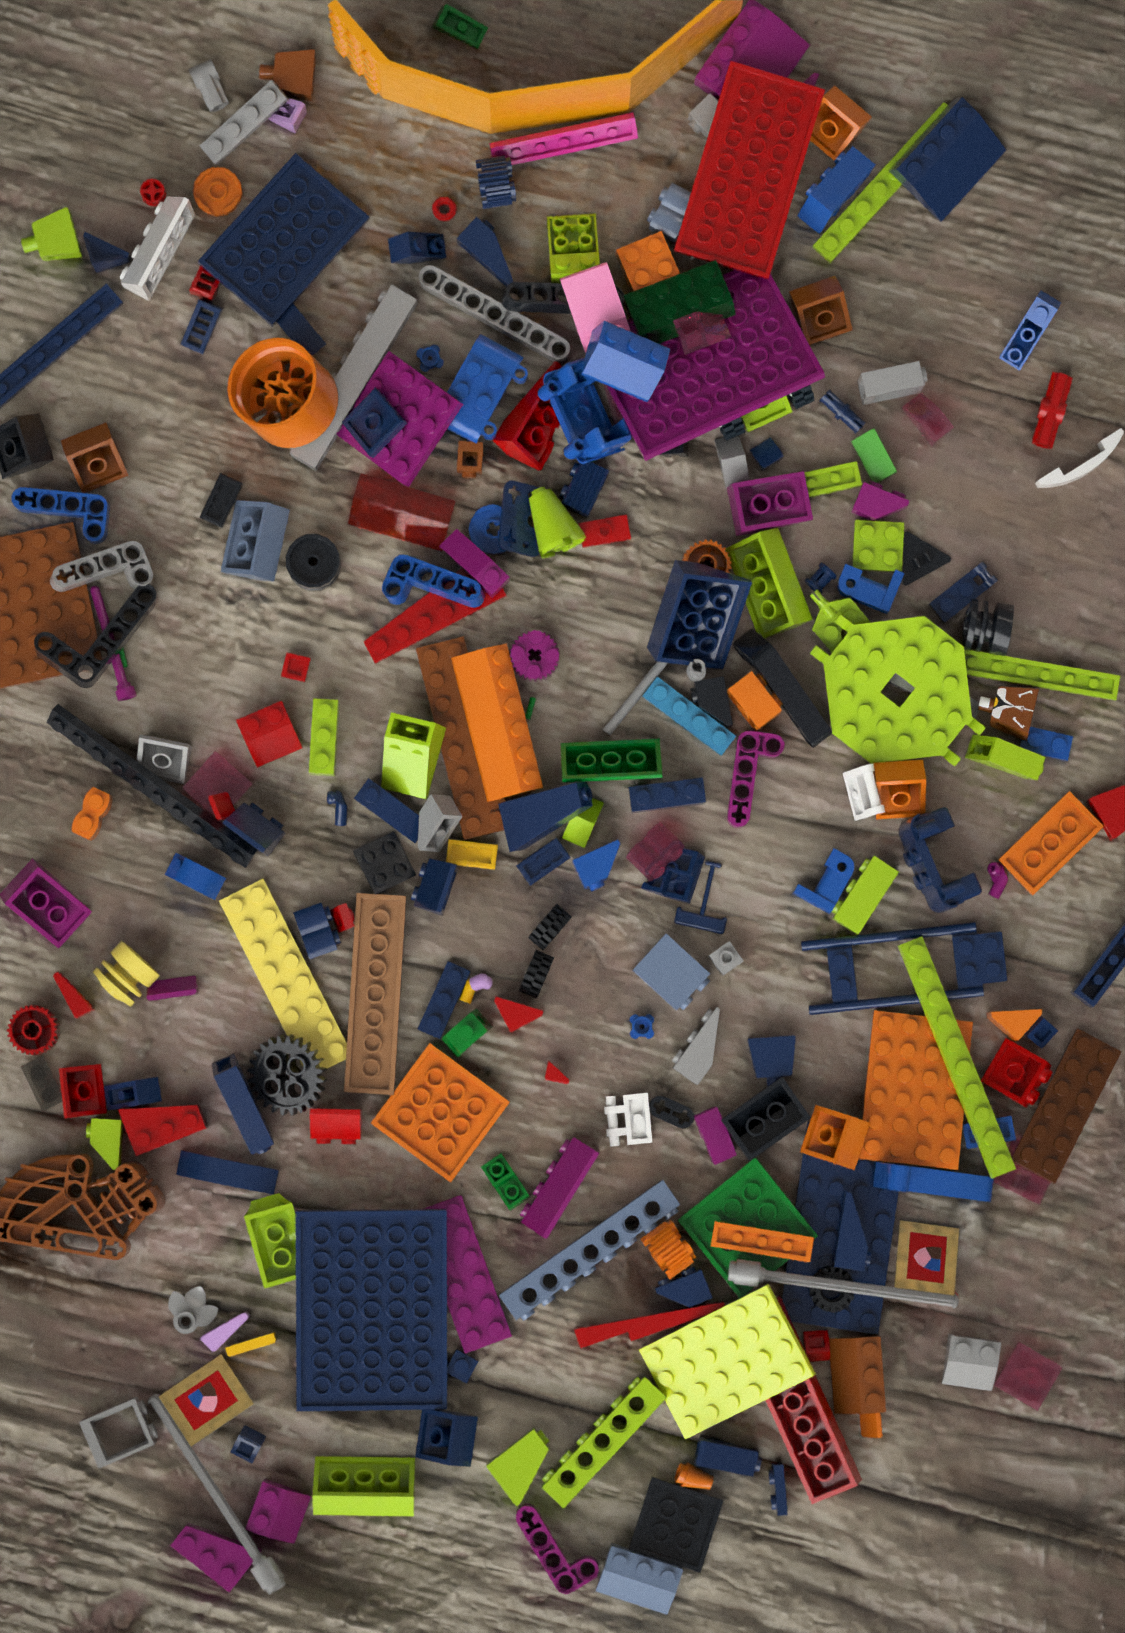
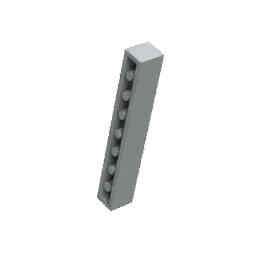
M392 284L388 290L384 289L378 298L380 304L376 311L372 309L365 320L367 326L364 331L359 330L352 341L355 345L350 353L346 351L339 363L342 365L339 372L332 374L338 390V406L333 421L326 431L311 443L290 448L291 457L315 471L318 470L338 437L336 433L340 431L343 425L341 422L355 405L359 395L388 351H390L418 304L417 299Z

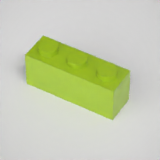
M313 698L309 759L310 775L335 776L340 703L338 700Z
M873 856L870 860L868 858L864 860L858 869L862 872L857 881L855 879L851 880L845 889L848 895L844 901L839 899L832 910L835 914L832 919L856 935L860 933L899 873V871L876 856Z

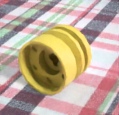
M120 941L110 952L117 962L112 965L108 961L103 960L101 963L108 972L105 974L96 967L93 973L98 978L101 986L114 998L132 1007L135 1001L128 993L131 991L140 998L142 994L136 987L138 982L146 987H150L160 975L125 942Z

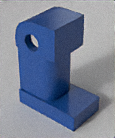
M845 564L837 582V590L844 598L850 597L857 603L887 615L904 573L895 569L888 586L861 576L862 570ZM846 582H852L854 587H847Z
M835 848L832 849L823 865L827 868L814 892L798 884L792 893L828 914L832 912L854 871L853 860ZM839 863L844 864V872L837 869Z

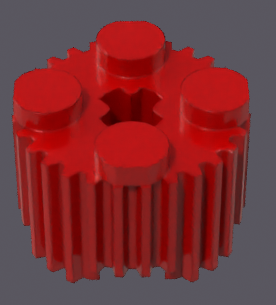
M26 1005L25 1008L21 1007L20 1011L17 1010L16 1015H12L13 1019L9 1020L11 1024H8L9 1029H7V1032L9 1034L7 1037L11 1038L9 1042H13L12 1046L17 1047L16 1050L21 1051V1053L41 1055L42 1053H47V1050H51V1047L55 1046L58 1042V1036H60L58 1034V1031H60L58 1026L60 1024L56 1023L58 1019L54 1018L55 1014L45 1007ZM35 1023V1026L39 1027V1031L37 1032V1036L33 1037V1034L28 1033V1030L32 1028L31 1024Z

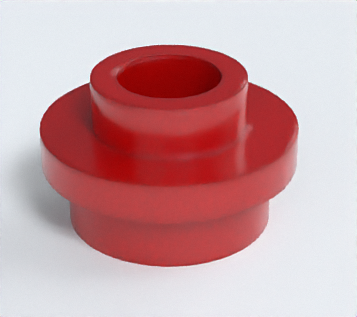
M440 197L434 201L432 212L437 220L446 222L453 219L456 215V204L451 198ZM447 206L449 211L444 214L440 212V208Z

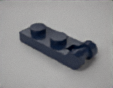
M984 561L928 604L943 623L970 604L971 598L976 599L999 581L995 575L992 576L988 572ZM977 575L984 581L980 586L973 580Z

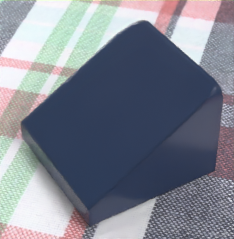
M771 437L750 450L762 471L784 458L783 453Z
M245 1425L239 1433L230 1453L252 1464L266 1436Z

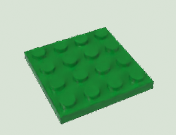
M756 1157L678 1219L683 1228L739 1298L745 1296L755 1287L734 1284V1281H728L730 1261L741 1259L761 1262V1267L765 1268V1270L776 1271L790 1259L712 1247L711 1241L715 1221L814 1237V1240L818 1237L817 1233Z

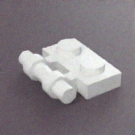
M648 1093L623 1095L624 1105L616 1106L615 1096H607L604 1113L607 1114L608 1118L606 1134L609 1137L610 1146H620L619 1136L627 1135V1145L653 1143ZM617 1113H625V1128H618Z

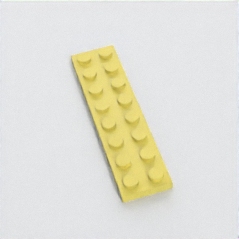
M261 879L219 900L286 1035L293 1034L294 1041L299 1037H303L302 1045L311 1042L309 1050L318 1049L319 1051L315 1055L316 1059H324L319 1064L320 1067L328 1069L346 1060L347 1042L265 880Z

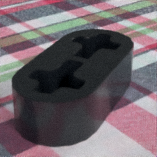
M656 1096L650 1101L649 1110L656 1118L679 1128H688L694 1122L693 1111L685 1105L664 1096ZM664 1100V1106L670 1108L671 1111L670 1113L661 1111L660 1114H657L653 1104ZM683 1110L688 1111L687 1116L690 1117L689 1122L684 1121L683 1124H679V1118L672 1115L673 1111L682 1113Z

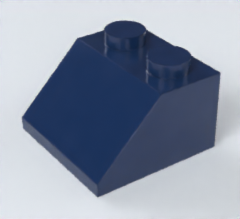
M422 1410L415 1457L448 1466L471 1467L478 1417L445 1410Z

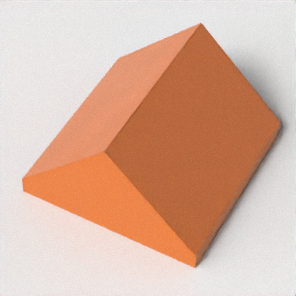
M1042 1009L987 1012L986 1017L1012 1041H1019L1042 1015Z

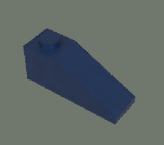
M476 217L457 237V244L507 288L514 281L496 235L493 232L495 228L486 219L481 221Z
M368 778L354 797L355 801L413 843H416L418 841L419 815Z
M845 1191L833 1266L864 1272L865 1266L869 1267L871 1252L867 1251L868 1245L852 1193Z

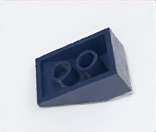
M253 802L250 805L243 803L224 820L223 824L269 857L286 834L281 830L284 825L273 817L270 820L263 817L261 814L264 810Z
M430 858L428 863L423 862L419 877L423 878L420 887L415 886L411 900L415 901L414 907L443 916L458 871L457 865Z

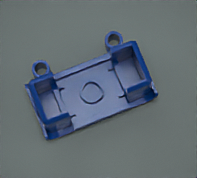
M480 334L447 393L463 403V406L449 425L448 430L477 444L480 435H483L486 440H493L497 435V428L489 420L512 379L517 384H524L528 379L527 369L519 365L524 357ZM518 372H522L525 374V376L523 378L516 377V374ZM487 428H492L494 432L492 434H486L485 430Z
M585 357L566 363L560 369L547 372L543 378L544 385L538 389V396L541 400H550L569 443L563 450L565 457L568 459L576 458L581 464L625 451V448L621 447L632 438L624 419L614 426L611 425L595 386L591 385L595 380L581 375Z

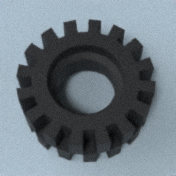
M556 904L528 938L540 949L544 950L572 916Z
M536 950L519 991L537 999L554 957Z
M834 1266L820 1269L813 1275L815 1277L854 1282L848 1272ZM810 1287L809 1291L812 1301L817 1307L828 1312L842 1311L854 1299V1293L841 1292L839 1297L828 1299L824 1296L822 1289Z

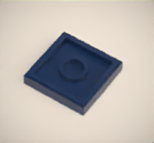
M376 387L341 422L372 458L407 424L384 394Z

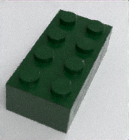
M716 260L623 295L627 311L637 335L658 344L736 315L733 299Z

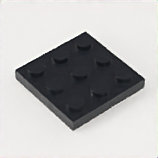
M652 1476L629 1550L701 1573L724 1500Z

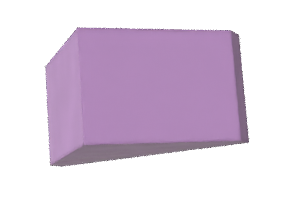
M289 98L268 119L296 133L307 113L305 104Z

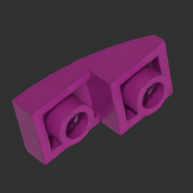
M716 1106L694 1115L699 1134L705 1142L711 1162L714 1165L737 1156L728 1130L722 1123V1116Z

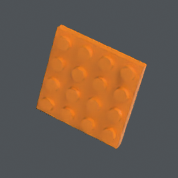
M429 1043L397 1086L394 1095L389 1097L371 1124L451 1183L510 1101Z

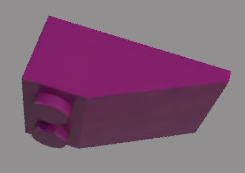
M804 471L732 483L727 487L736 536L813 520Z
M33 858L0 893V897L5 905L57 948H60L92 913L82 901Z

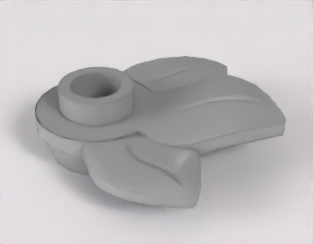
M202 1286L192 1288L185 1296L173 1291L168 1301L169 1310L174 1315V1327L183 1334L193 1332L197 1326L209 1325L218 1313V1307L206 1305V1295ZM184 1316L190 1318V1325L185 1326L182 1324Z

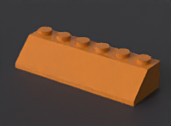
M507 644L487 647L452 657L451 660L487 802L532 793L543 788Z

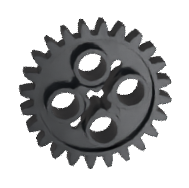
M283 1034L277 1036V1040L275 1037L269 1038L268 1043H261V1049L253 1052L257 1058L249 1060L254 1065V1067L247 1069V1072L254 1076L248 1079V1082L255 1083V1087L251 1089V1092L258 1091L259 1095L256 1100L264 1099V1108L272 1105V1113L277 1112L279 1109L282 1116L287 1114L288 1111L291 1116L297 1114V1111L303 1113L306 1111V1107L311 1108L314 1106L313 1100L321 1099L317 1092L325 1090L320 1083L327 1081L326 1077L321 1076V1073L326 1071L327 1068L319 1066L324 1059H316L315 1055L318 1053V1049L309 1050L311 1042L302 1045L303 1037H299L295 1041L293 1034L288 1035L286 1039ZM273 1056H277L279 1058V1066H276L274 1064ZM297 1059L302 1061L303 1070L297 1067ZM272 1080H274L278 1085L277 1091L274 1090L271 1086ZM295 1083L301 1087V1094L295 1091Z

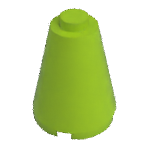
M543 486L531 492L532 496L529 498L538 550L542 559L556 556L554 551H562L564 553L585 541V533L552 489H546Z

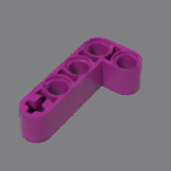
M745 731L738 737L727 810V821L734 828L745 826L750 819L758 756L776 758L784 750V741L779 735ZM746 736L752 737L755 741L754 748L745 749L741 744L742 738ZM776 740L779 743V751L775 753L769 752L766 748L767 741ZM741 761H748L752 766L751 772L748 774L741 773L738 769V764ZM743 785L748 789L749 794L746 798H738L736 796L735 788L737 786ZM733 801L739 804L747 803V807L742 806L741 815H744L745 819H741L740 823H737L736 818L732 817V814H735L738 805H733Z
M525 1503L517 1509L516 1521L555 1588L560 1593H572L597 1577L599 1566L597 1560L592 1556L585 1555L569 1564L534 1505ZM522 1511L533 1512L534 1514L531 1516L534 1525L537 1522H540L541 1525L534 1526L528 1532L527 1529L531 1528V1525L527 1519H521L523 1517ZM538 1531H542L547 1535V1540L543 1544H537L533 1540V1535ZM551 1553L557 1554L560 1557V1562L555 1566L549 1565L546 1562L547 1555ZM584 1562H590L594 1565L595 1569L591 1574L581 1572L580 1567ZM561 1576H571L573 1579L572 1585L570 1587H562L558 1582Z

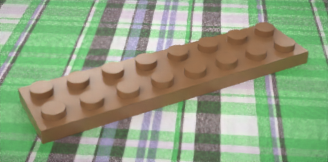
M356 893L344 1092L394 1095L407 896Z

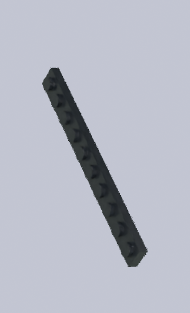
M57 704L52 709L46 723L56 732L63 734L75 746L82 748L90 754L94 760L104 764L115 775L120 776L131 784L134 789L149 797L153 803L160 805L175 819L190 827L194 833L201 835L209 841L213 847L227 854L235 863L242 865L244 868H247L257 852L255 847L65 708Z

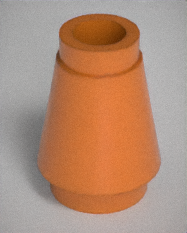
M688 1462L686 1464L680 1463L675 1474V1482L680 1483L681 1487L710 1490L714 1479L713 1475Z

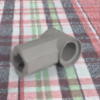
M211 59L188 69L197 89H200L210 113L217 112L229 105Z

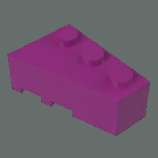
M189 1522L170 1545L229 1593L254 1562L239 1540L231 1539Z

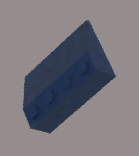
M963 97L953 99L893 165L889 172L939 222H942L1004 154L1006 148L981 115Z
M675 560L647 644V649L655 661L689 665L691 661L694 662V659H700L704 662L706 668L723 670L752 581L700 563Z

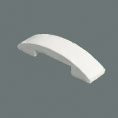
M1120 428L1097 444L1101 453L1066 475L1058 467L1039 479L1035 485L1037 488L1057 487L1087 475L1111 454L1119 443L1124 431Z

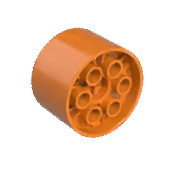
M270 338L255 343L239 356L229 375L227 390L232 409L240 419L272 445L282 448H296L306 445L321 436L333 421L338 406L336 383L332 375L303 346L295 341L285 338ZM286 364H290L289 373L286 372ZM262 382L265 383L263 386L265 390L259 388ZM263 414H266L258 422H256L255 418Z

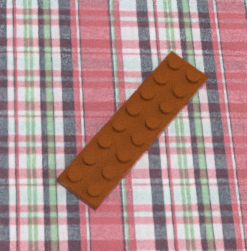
M464 636L416 648L434 723L446 727L441 751L454 802L463 816L459 822L464 841L504 831L498 804L506 801L504 798L487 802L451 660L452 657L468 653Z

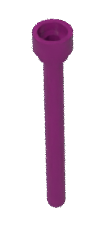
M92 586L90 592L103 632L110 621L100 588ZM112 632V633H110L109 638L115 641V638H114V635H113V632ZM118 654L112 661L118 683L115 693L118 701H125L136 697L137 694L135 687L131 686V683L127 681L122 661Z

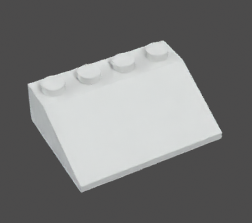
M167 196L164 202L160 201L155 210V215L157 216L153 224L148 223L144 230L143 236H145V239L141 245L137 244L132 253V258L134 259L130 267L126 266L121 273L120 279L122 280L123 288L150 301L195 217L191 203L185 197Z

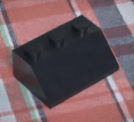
M781 1077L721 1119V1121L747 1160L751 1161L811 1119V1117L784 1078Z

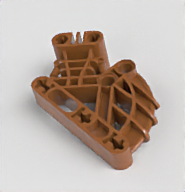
M85 1153L50 1156L31 1164H20V1167L23 1169L19 1170L12 1177H5L7 1182L0 1190V1227L5 1228L8 1226L7 1230H0V1241L119 1260L127 1256L131 1250V1243L127 1238L132 1232H135L140 1223L147 1218V1215L163 1208L165 1196L157 1185L152 1186L151 1183L154 1180L152 1178L147 1179L146 1176L149 1173L138 1161L124 1163L118 1166L114 1173L96 1179V1182L93 1183L91 1181L94 1162ZM77 1159H82L86 1163L84 1172L76 1169L75 1162ZM130 1169L129 1173L132 1172L133 1174L131 1178H129L130 1174L127 1175L126 1170ZM65 1177L64 1185L43 1182L51 1178ZM73 1184L81 1186L82 1194L80 1197L72 1194L71 1187ZM108 1185L111 1192L108 1194L106 1191H102L100 1197L103 1202L99 1204L90 1192V1188L97 1186L100 1188ZM35 1186L60 1190L58 1194L47 1202L23 1198ZM148 1198H151L150 1202L153 1201V1206L151 1207L149 1206L150 1203H147ZM19 1203L38 1206L36 1210L23 1219L12 1217ZM74 1205L91 1230L49 1224L48 1222ZM124 1214H128L133 1220L128 1225L126 1233L122 1236L111 1220L116 1218L122 1224L127 1221ZM45 1230L46 1235L54 1236L57 1234L56 1238H48L43 1241V1237L39 1236V1233ZM65 1233L94 1237L98 1240L99 1247L97 1250L71 1247L64 1243L63 1237ZM118 1242L119 1246L123 1248L118 1254L115 1248L109 1247L105 1249L106 1245L112 1246Z

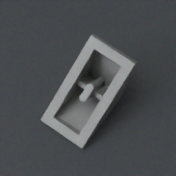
M739 436L728 441L725 438L714 440L725 488L732 483L749 481L746 456Z

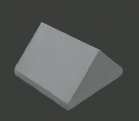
M140 734L137 762L162 780L184 784L192 746L186 743Z

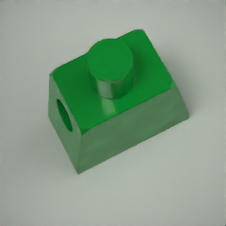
M476 1008L446 1033L441 1040L458 1058L493 1026Z

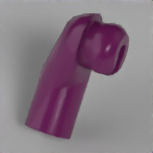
M991 862L987 867V871L993 881V885L988 895L999 900L1008 882V876L1001 863Z

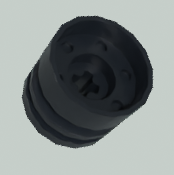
M971 598L962 626L964 650L970 651L973 640H976V652H980L983 643L988 642L989 654L1006 656L1012 632L1014 605L997 602L993 613H990L988 601L984 600L981 611H978V599Z

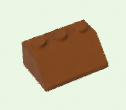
M865 1335L829 1338L834 1414L886 1412L881 1336Z

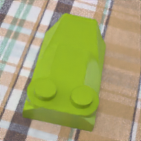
M280 1193L251 1201L244 1219L264 1289L296 1280V1214L293 1203L285 1199Z

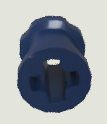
M821 562L818 565L819 569L810 578H806L804 582L813 591L818 589L822 594L823 588L831 580H835L837 576L829 567Z

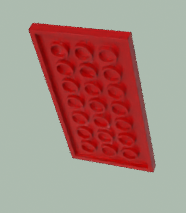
M730 61L675 244V252L708 262L716 260L718 265L769 279L825 89Z

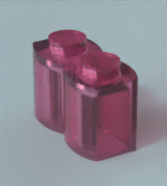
M659 822L646 834L642 841L630 850L626 858L649 881H652L663 875L668 863L677 860L682 855V850L685 846L671 831Z

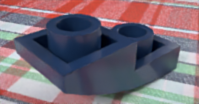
M294 304L277 321L286 335L292 341L303 346L312 356L326 345V342Z

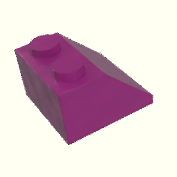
M264 1479L245 1530L267 1538L294 1544L311 1495Z

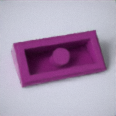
M193 975L157 980L150 987H147V999L153 1001L197 995L199 993L197 977Z

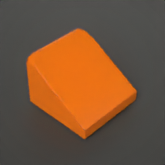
M881 1413L859 1414L862 1437L882 1438Z

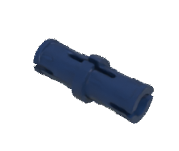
M830 389L819 400L835 414L837 420L843 421L855 434L866 424L865 421L850 409L851 405L841 401Z

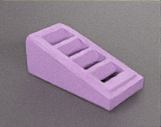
M246 1311L202 1335L200 1340L212 1352L217 1351L250 1317V1314Z

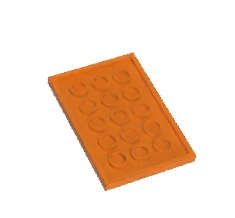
M874 1010L862 1120L870 1122L858 1159L958 1171L964 1110L926 1016ZM956 1020L970 1053L973 1022Z

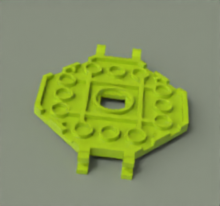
M840 614L835 623L848 633L830 655L818 645H815L810 652L813 657L824 664L832 734L871 764L875 762L942 756L955 767L961 760V757L949 749L948 746L962 728L967 725L979 736L986 728L985 725L972 716L964 646L926 616L854 624L844 615ZM895 673L915 687L900 707L881 693Z

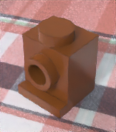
M459 441L457 473H462V478L476 479L477 474L482 475L483 442L475 444L472 441ZM467 458H473L475 463L472 466L467 465Z

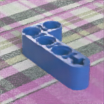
M20 487L12 493V503L20 512L84 518L83 534L89 542L100 544L107 538L110 505L101 495ZM26 494L28 499L36 500V505L30 501H25L24 505H22L18 500L22 499ZM46 497H53L55 500L54 505L50 508H44L42 505L43 500ZM71 499L79 500V507L74 511L67 509V503ZM95 502H103L104 508L101 512H92L91 508ZM100 526L101 534L95 538L90 537V528Z
M404 554L394 558L382 584V592L388 601L394 605H400L406 601L412 586L472 608L482 605L485 599L484 591L477 581ZM403 565H410L407 572H399ZM424 574H433L430 580L422 581ZM447 582H455L453 588L444 589ZM400 587L399 593L390 595L392 588ZM474 590H475V591H476V594H471L470 597H469V596L467 595V593H466V592L473 593Z

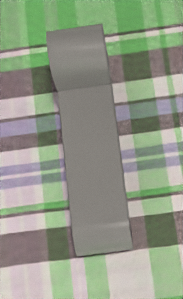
M129 541L56 567L50 577V585L58 592H65L124 571L129 585L135 590L139 585L146 586L150 584L153 579V571L143 546L139 542ZM129 549L136 551L138 558L129 559L125 551ZM106 557L113 559L115 566L106 567L102 559ZM83 565L88 566L92 574L83 575L79 567ZM137 572L145 574L147 581H137L134 574ZM59 574L62 577L69 576L65 583L62 580H57Z

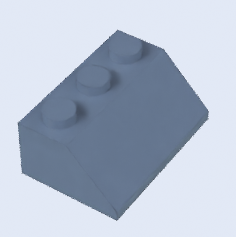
M236 500L220 572L254 580L274 582L290 510L269 502Z
M611 1543L596 1592L668 1614L682 1576L683 1567Z

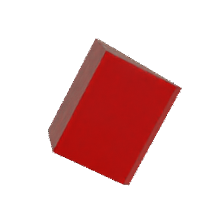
M495 996L494 1002L511 1033L543 1015L544 1011Z
M101 1064L59 1068L64 1118L107 1113Z

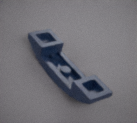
M181 1150L176 1175L274 1195L279 1170Z

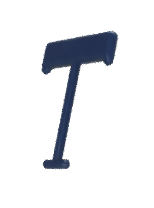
M706 861L705 864L710 866L700 914L683 911L681 907H678L674 922L683 926L723 934L727 918L718 919L704 915L715 867L721 868L722 865Z

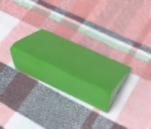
M875 428L851 441L871 481L879 483L896 474L897 470Z

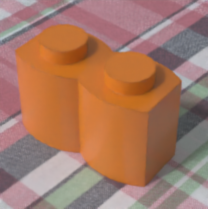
M92 787L84 797L83 810L74 818L72 832L90 841L95 839L100 832L102 818L111 809L113 797L106 792Z

